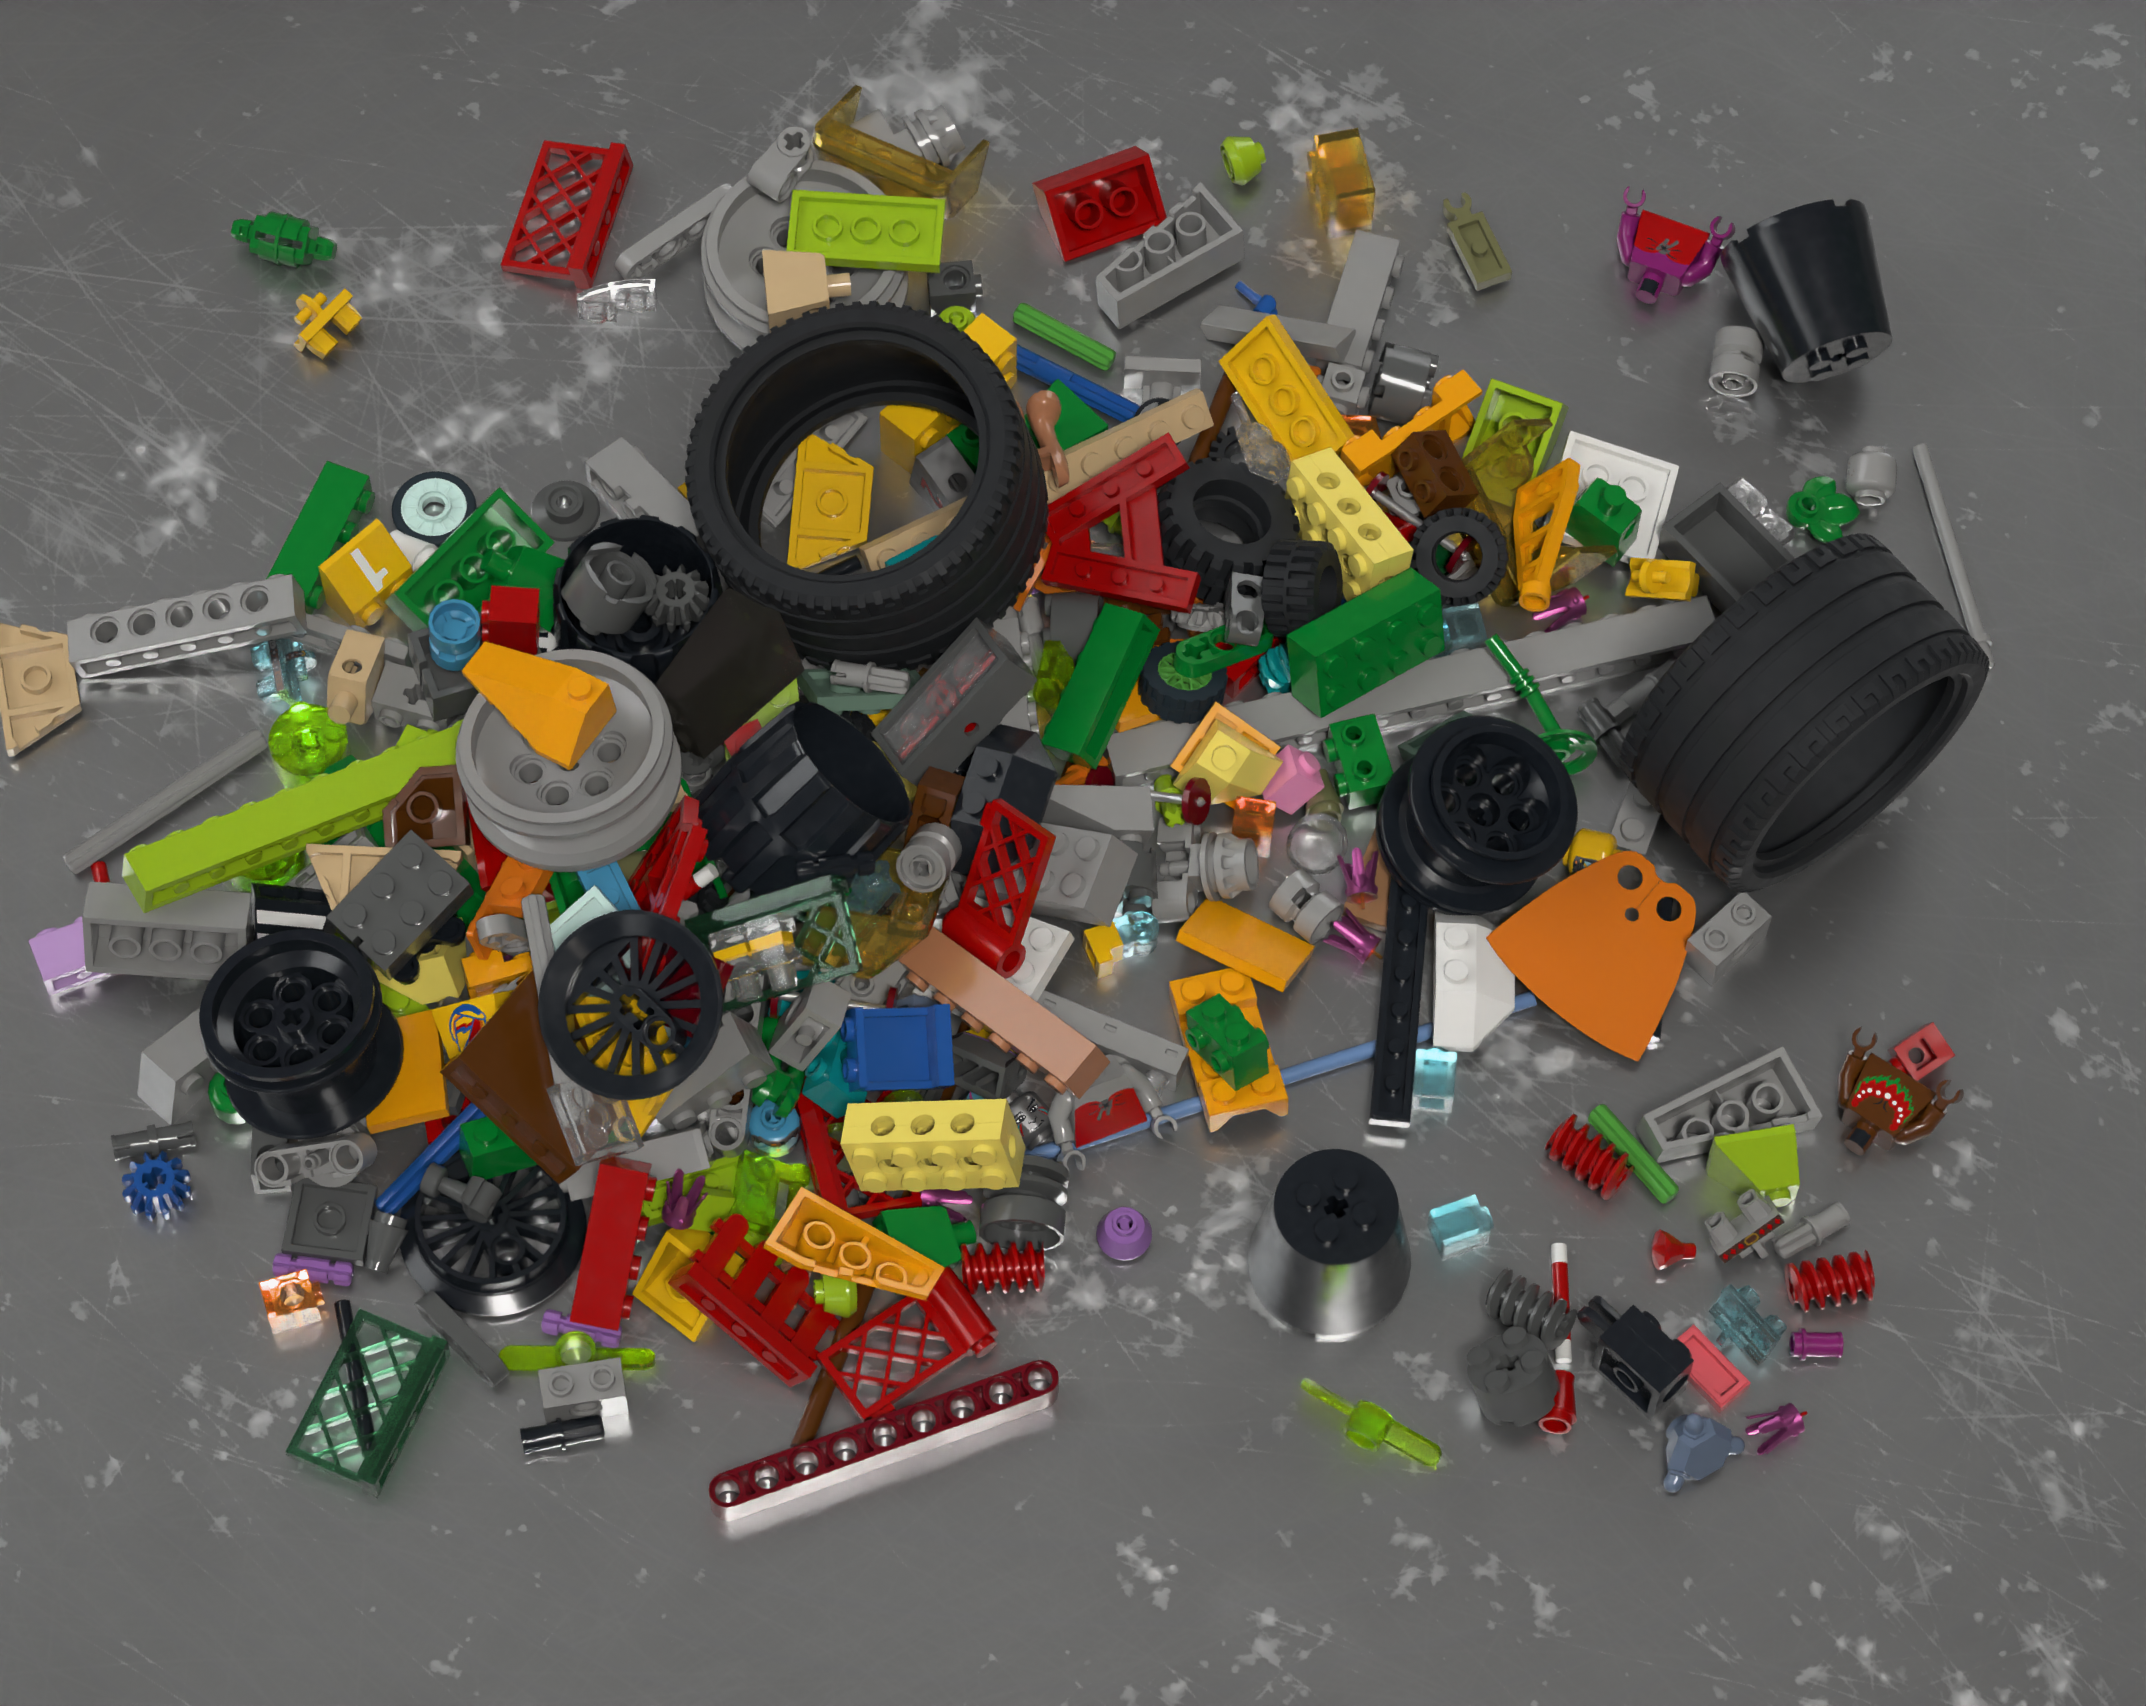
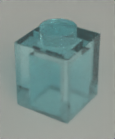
M1479 603L1442 609L1445 650L1435 655L1434 658L1448 656L1453 651L1462 648L1473 650L1488 639Z
M1436 1046L1428 1047L1425 1050L1417 1049L1411 1109L1451 1113L1454 1099L1457 1053L1448 1052L1447 1049Z
M1472 1195L1430 1210L1427 1227L1440 1257L1444 1261L1487 1246L1490 1231L1494 1228V1224L1486 1206L1480 1207L1476 1195Z

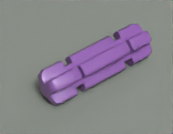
M284 1253L275 1255L272 1266L273 1274L276 1277L290 1279L291 1275L296 1276L295 1280L328 1284L329 1280L334 1281V1285L340 1286L351 1285L354 1276L353 1264L350 1262L336 1261L335 1264H332L330 1259L299 1255L297 1259H294L291 1254Z
M552 1309L546 1310L543 1315L541 1328L544 1333L556 1336L559 1333H563L564 1338L596 1344L599 1341L602 1342L601 1346L612 1349L618 1348L621 1342V1326L618 1331L569 1322L571 1314L568 1313L567 1317L562 1316L563 1312Z

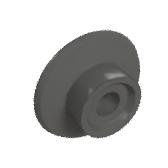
M558 481L549 484L535 496L531 505V519L552 540L560 542L574 541L579 536L584 537L595 527L600 516V505L596 495L587 486L575 481ZM564 504L570 505V507L565 509L560 508Z

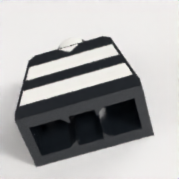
M261 883L251 884L253 941L266 935L286 930L311 929L324 932L328 921L326 916L331 912V908L322 889Z

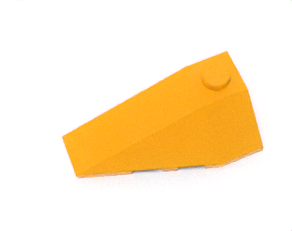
M484 641L461 670L463 676L491 705H494L506 717L508 724L523 735L528 741L529 746L538 755L570 771L617 711L608 683L576 667Z
M803 1187L799 1189L763 1246L764 1249L800 1269L925 1301L945 1269L942 1265Z

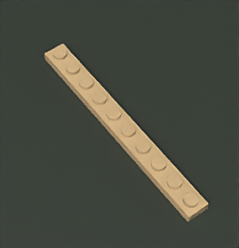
M1195 388L1064 450L1070 474L1069 483L1058 488L1052 471H1044L1048 492L1047 503L1054 502L1168 432L1174 442L1178 443L1214 426L1203 391ZM967 496L860 546L859 550L867 572L885 568V562L888 559L935 535H939L957 515Z

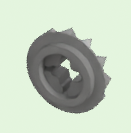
M1198 603L1193 604L1191 614L1171 610L1170 619L1177 622L1178 626L1184 629L1207 632L1226 624L1225 609L1223 607Z

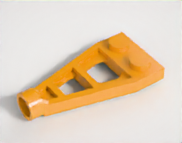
M1567 458L1517 488L1513 515L1518 590L1520 591L1519 604L1528 611L1540 612L1550 606L1552 592L1550 578L1579 489L1578 480L1581 465L1571 458ZM1553 510L1550 522L1533 532V521ZM1542 547L1539 558L1532 561V553Z

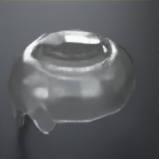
M1324 813L1310 814L1300 818L1291 829L1285 842V852L1288 861L1296 870L1303 869L1311 877L1331 873V871L1339 866L1337 855H1341L1344 858L1348 850L1346 829L1337 818Z

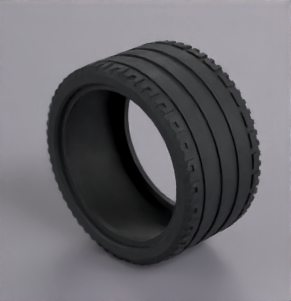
M854 301L852 305L848 306L838 303L835 304V308L827 309L824 306L818 308V312L812 314L809 311L804 312L801 318L794 320L792 317L786 320L787 324L780 328L777 325L770 329L771 333L765 337L760 335L756 338L757 342L751 347L747 345L742 350L743 354L739 358L734 357L730 361L731 366L727 371L722 370L718 375L720 380L717 384L713 383L709 389L710 395L708 398H704L701 403L702 411L697 413L694 419L695 427L691 429L689 435L692 443L687 445L686 452L688 457L685 461V469L688 475L685 476L687 498L696 529L739 606L762 633L786 652L792 653L801 660L806 658L810 664L824 666L827 670H831L835 659L863 665L875 662L876 667L895 670L909 667L910 671L918 669V665L926 663L927 666L934 664V659L940 658L976 617L993 628V622L997 618L1001 620L1006 615V609L1009 606L1013 607L1017 602L1016 596L1019 592H1024L1027 587L1026 582L1028 578H1032L1034 574L1033 565L1038 563L1041 557L1040 551L1045 543L1043 533L1047 532V517L1049 516L1047 484L1038 450L1010 387L1004 380L1005 378L998 367L976 341H973L964 331L960 332L952 323L944 322L937 315L930 317L927 311L922 309L916 311L908 305H903L900 308L891 302L879 305L878 301H869V304L863 305L860 301ZM910 405L931 409L950 416L967 426L979 437L977 470L965 502L950 524L933 541L912 556L894 565L867 573L825 575L790 566L762 549V511L774 477L788 456L801 442L827 423L846 414L875 406Z
M1866 533L1844 536L1802 554L1769 575L1723 612L1688 646L1661 677L1638 710L1622 744L1619 757L1620 766L1634 787L1640 791L1658 813L1664 816L1665 820L1680 837L1690 844L1693 851L1715 872V875L1738 893L1757 891L1798 874L1838 848L1889 806L1929 766L1955 735L1975 705L1987 678L1990 665L1989 658L1977 641L1970 636L1948 611L1944 610L1936 598L1920 582H1917L1916 577L1879 540Z

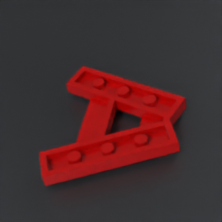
M1169 432L1048 505L1049 516L1047 517L1048 527L1046 534L1052 545L1041 577L1045 585L1191 614L1201 581L1199 573L1164 566L1157 488L1190 469ZM1120 511L1125 558L1093 552L1091 549L1090 528Z
M684 795L627 882L641 910L667 916L679 923L681 919L677 914L682 900L686 901L690 897L694 887V878L691 877L696 862L700 863L703 860L708 848V840L705 839L708 829L702 828V820L698 818L699 800ZM642 939L643 973L656 940ZM663 955L655 978L665 967L666 955ZM629 969L628 973L631 978V969Z

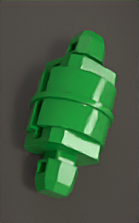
M271 211L267 215H257L255 220L238 219L234 220L232 224V237L236 240L250 243L249 252L258 254L261 260L274 262L278 266L286 265L298 268L300 265L311 264L313 259L328 261L336 256L337 244L333 240L322 236L318 237V227L311 226L308 220L294 217L292 214L287 213L284 215ZM266 234L275 236V239L266 238ZM293 240L303 242L302 246L293 244Z

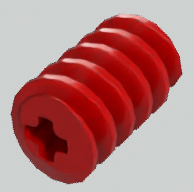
M1572 1114L1555 1130L1547 1142L1544 1151L1551 1148L1549 1158L1552 1161L1556 1162L1564 1158L1562 1162L1564 1170L1568 1172L1576 1168L1575 1178L1579 1181L1590 1177L1588 1188L1595 1191L1602 1187L1601 1198L1606 1201L1610 1200L1628 1180L1635 1166L1626 1167L1629 1154L1626 1152L1616 1159L1613 1157L1616 1144L1613 1142L1602 1149L1600 1144L1604 1135L1601 1133L1591 1139L1587 1138L1590 1129L1588 1123L1578 1130L1575 1129L1574 1126L1578 1116Z
M1011 1241L1005 1254H1003L998 1242L993 1243L990 1254H986L982 1243H977L974 1255H970L966 1244H961L963 1284L967 1285L971 1295L977 1294L980 1283H983L988 1295L993 1294L996 1283L1000 1284L1004 1294H1009L1013 1282H1016L1020 1293H1025L1029 1281L1033 1282L1037 1293L1042 1292L1045 1283L1043 1241L1039 1252L1035 1251L1031 1241H1026L1023 1253H1019L1015 1241Z
M1866 1250L1863 1253V1258H1861L1858 1252H1850L1847 1256V1261L1841 1254L1834 1255L1831 1259V1265L1825 1257L1818 1258L1815 1262V1268L1809 1260H1804L1799 1265V1271L1793 1263L1785 1265V1284L1789 1301L1792 1306H1794V1303H1799L1804 1313L1809 1312L1810 1300H1815L1819 1309L1825 1310L1826 1297H1831L1835 1307H1841L1842 1294H1847L1851 1304H1857L1859 1291L1863 1292L1868 1302L1873 1301L1875 1278L1871 1258Z

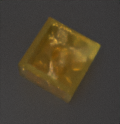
M1358 128L1314 136L1313 149L1307 152L1310 171L1305 173L1309 194L1315 193L1318 202L1314 204L1315 218L1318 226L1324 225L1327 239L1355 234L1356 229L1366 232L1372 231L1376 191Z

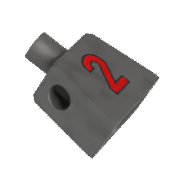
M945 436L916 456L909 483L929 507L936 511L968 496L975 474L948 436Z

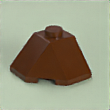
M456 765L419 767L402 790L382 810L385 847L393 848L410 830L414 831L431 848L471 845L467 798Z

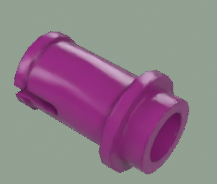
M1799 1328L1798 1332H1791L1790 1354L1792 1357H1798L1799 1361H1805L1806 1357L1841 1358L1844 1347L1842 1332H1806L1805 1328Z

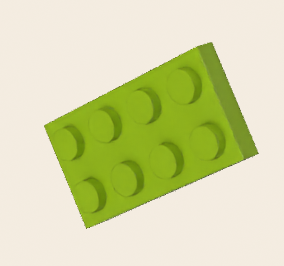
M792 190L786 251L821 253L825 256L826 266L940 273L946 199Z

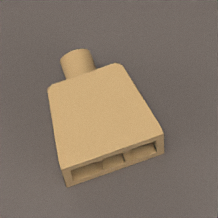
M762 250L770 333V329L777 325L780 328L787 324L786 320L792 317L794 320L801 318L804 312L809 311L812 314L818 312V308L824 306L830 309L829 298L851 296L850 274L827 275L825 256L823 254Z
M349 629L346 630L328 674L327 715L333 722L337 724L350 722L362 725L366 724L373 713L371 701L384 669L385 637ZM355 662L360 663L362 669L357 673L355 672L358 666H354Z

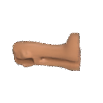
M1042 390L1034 393L1028 399L1026 405L1027 419L1040 445V449L1037 450L1044 471H1052L1055 483L1060 488L1069 483L1070 475L1066 456L1055 433V425L1061 415V403L1054 392ZM1016 401V403H1017V405H1018V408H1019V410H1020V412H1021V415H1022V417H1023V419H1024V421H1025V417H1024V413H1023L1022 407H1021L1020 404Z

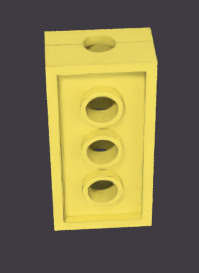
M1331 447L1291 461L1289 477L1286 482L1285 499H1291L1296 510L1294 516H1297L1299 519V538L1301 540L1328 541L1333 544L1341 564L1342 592L1347 602L1410 568L1414 549Z
M1007 1099L848 1103L840 1142L860 1190L873 1193L897 1190L920 1192L934 1189L959 1191L972 1188L999 1190L1002 1188L1019 1187L1026 1148Z

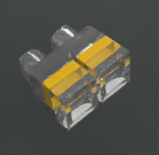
M774 913L746 922L744 925L740 924L708 935L714 957L734 966L728 982L731 983L738 1002H750L763 997L759 976L765 974L769 976L772 991L779 992L798 986L795 965L803 963V960L794 944L792 932L796 931L792 914Z

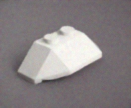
M1434 910L1432 1050L1473 1052L1481 1044V1041L1490 1035L1515 1009V975L1504 964L1486 939L1497 926L1481 916L1446 915Z

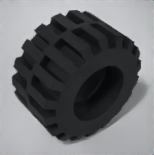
M1470 508L1444 509L1423 521V524L1417 528L1413 535L1414 538L1410 546L1414 550L1410 568H1413L1440 588L1442 604L1462 606L1481 601L1495 591L1503 577H1505L1507 562L1509 561L1506 538L1501 533L1500 527L1496 522H1493L1482 512ZM1454 533H1463L1474 538L1482 552V561L1479 569L1474 575L1464 580H1454L1445 576L1436 563L1438 545L1445 537Z
M1280 539L1272 547L1264 568L1261 595L1265 622L1268 630L1275 637L1287 638V634L1341 606L1343 589L1342 570L1338 553L1332 543L1328 541Z

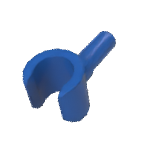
M1242 281L1236 284L1235 288L1256 305L1252 311L1278 314L1276 301L1271 295H1264L1262 297Z

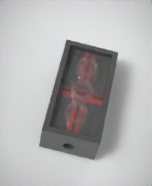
M976 617L871 734L898 773L918 787V783L929 766L953 773L975 751L976 746L994 727L1000 724L1016 703L1029 692L1038 679L1008 639Z

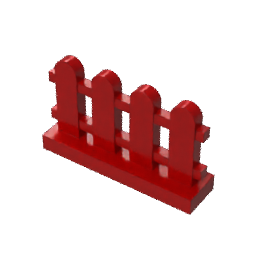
M732 1214L724 1220L721 1218L715 1219L709 1227L715 1234L703 1252L700 1249L693 1251L689 1257L692 1263L675 1271L668 1284L787 1386L792 1387L810 1379L817 1368V1365L814 1363L816 1355L820 1353L815 1349L816 1345L827 1329L830 1332L835 1330L840 1321L835 1317L836 1315L824 1312L823 1305L815 1304L814 1298L805 1292L809 1284V1274L806 1270L794 1266L783 1273L774 1265L778 1260V1256L763 1248L767 1240H763L753 1247L744 1239L748 1233L749 1224L743 1215ZM735 1251H737L745 1260L732 1278L724 1271V1268ZM768 1277L776 1286L763 1304L754 1295L765 1278ZM796 1303H798L806 1312L793 1330L785 1323V1320Z

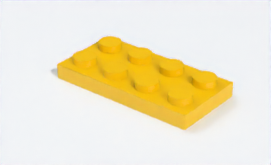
M1276 315L1266 316L1218 361L1264 433L1267 432L1271 436L1270 442L1275 441L1277 452L1289 471L1291 461L1330 447L1337 455H1340L1343 445L1355 436Z

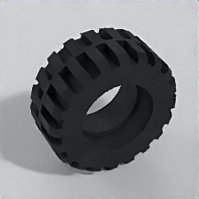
M1211 457L1198 459L1195 464L1193 461L1188 462L1187 464L1190 469L1163 484L1157 495L1164 566L1198 572L1201 581L1196 597L1203 599L1204 604L1213 606L1216 603H1223V596L1232 572L1263 577L1265 564L1274 544L1280 539L1300 540L1298 535L1300 531L1299 519L1297 516H1294L1296 510L1291 499H1285L1286 493L1278 483L1275 485L1269 481L1270 476L1260 470L1258 473L1250 469L1251 465L1239 462V464L1231 463V459L1222 457L1217 458L1216 461H1212ZM1199 520L1213 521L1230 528L1240 536L1245 544L1227 542L1214 536L1202 526ZM1242 585L1237 588L1239 594L1254 596L1255 589L1251 586Z

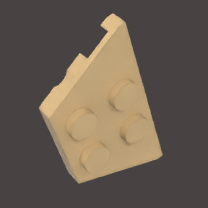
M0 623V712L8 756L11 757L82 711L76 670L69 663L67 634L54 631L42 632L37 627L21 624V627Z
M306 844V852L331 910L353 890L392 848ZM434 850L455 870H457L463 860L462 851Z

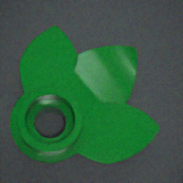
M1825 476L1808 480L1804 484L1802 491L1791 495L1786 503V517L1788 521L1799 529H1808L1815 539L1823 543L1843 537L1840 526L1853 522L1860 514L1858 506L1851 498L1844 494L1836 493L1835 480Z

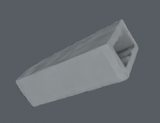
M705 1120L683 1129L667 1130L648 1135L634 1143L622 1142L595 1149L581 1168L559 1186L564 1193L569 1192L571 1201L594 1196L599 1165L603 1154L651 1163L650 1176L656 1177L657 1181L674 1177L677 1169H682L684 1174L711 1168L717 1159L709 1139L707 1122Z

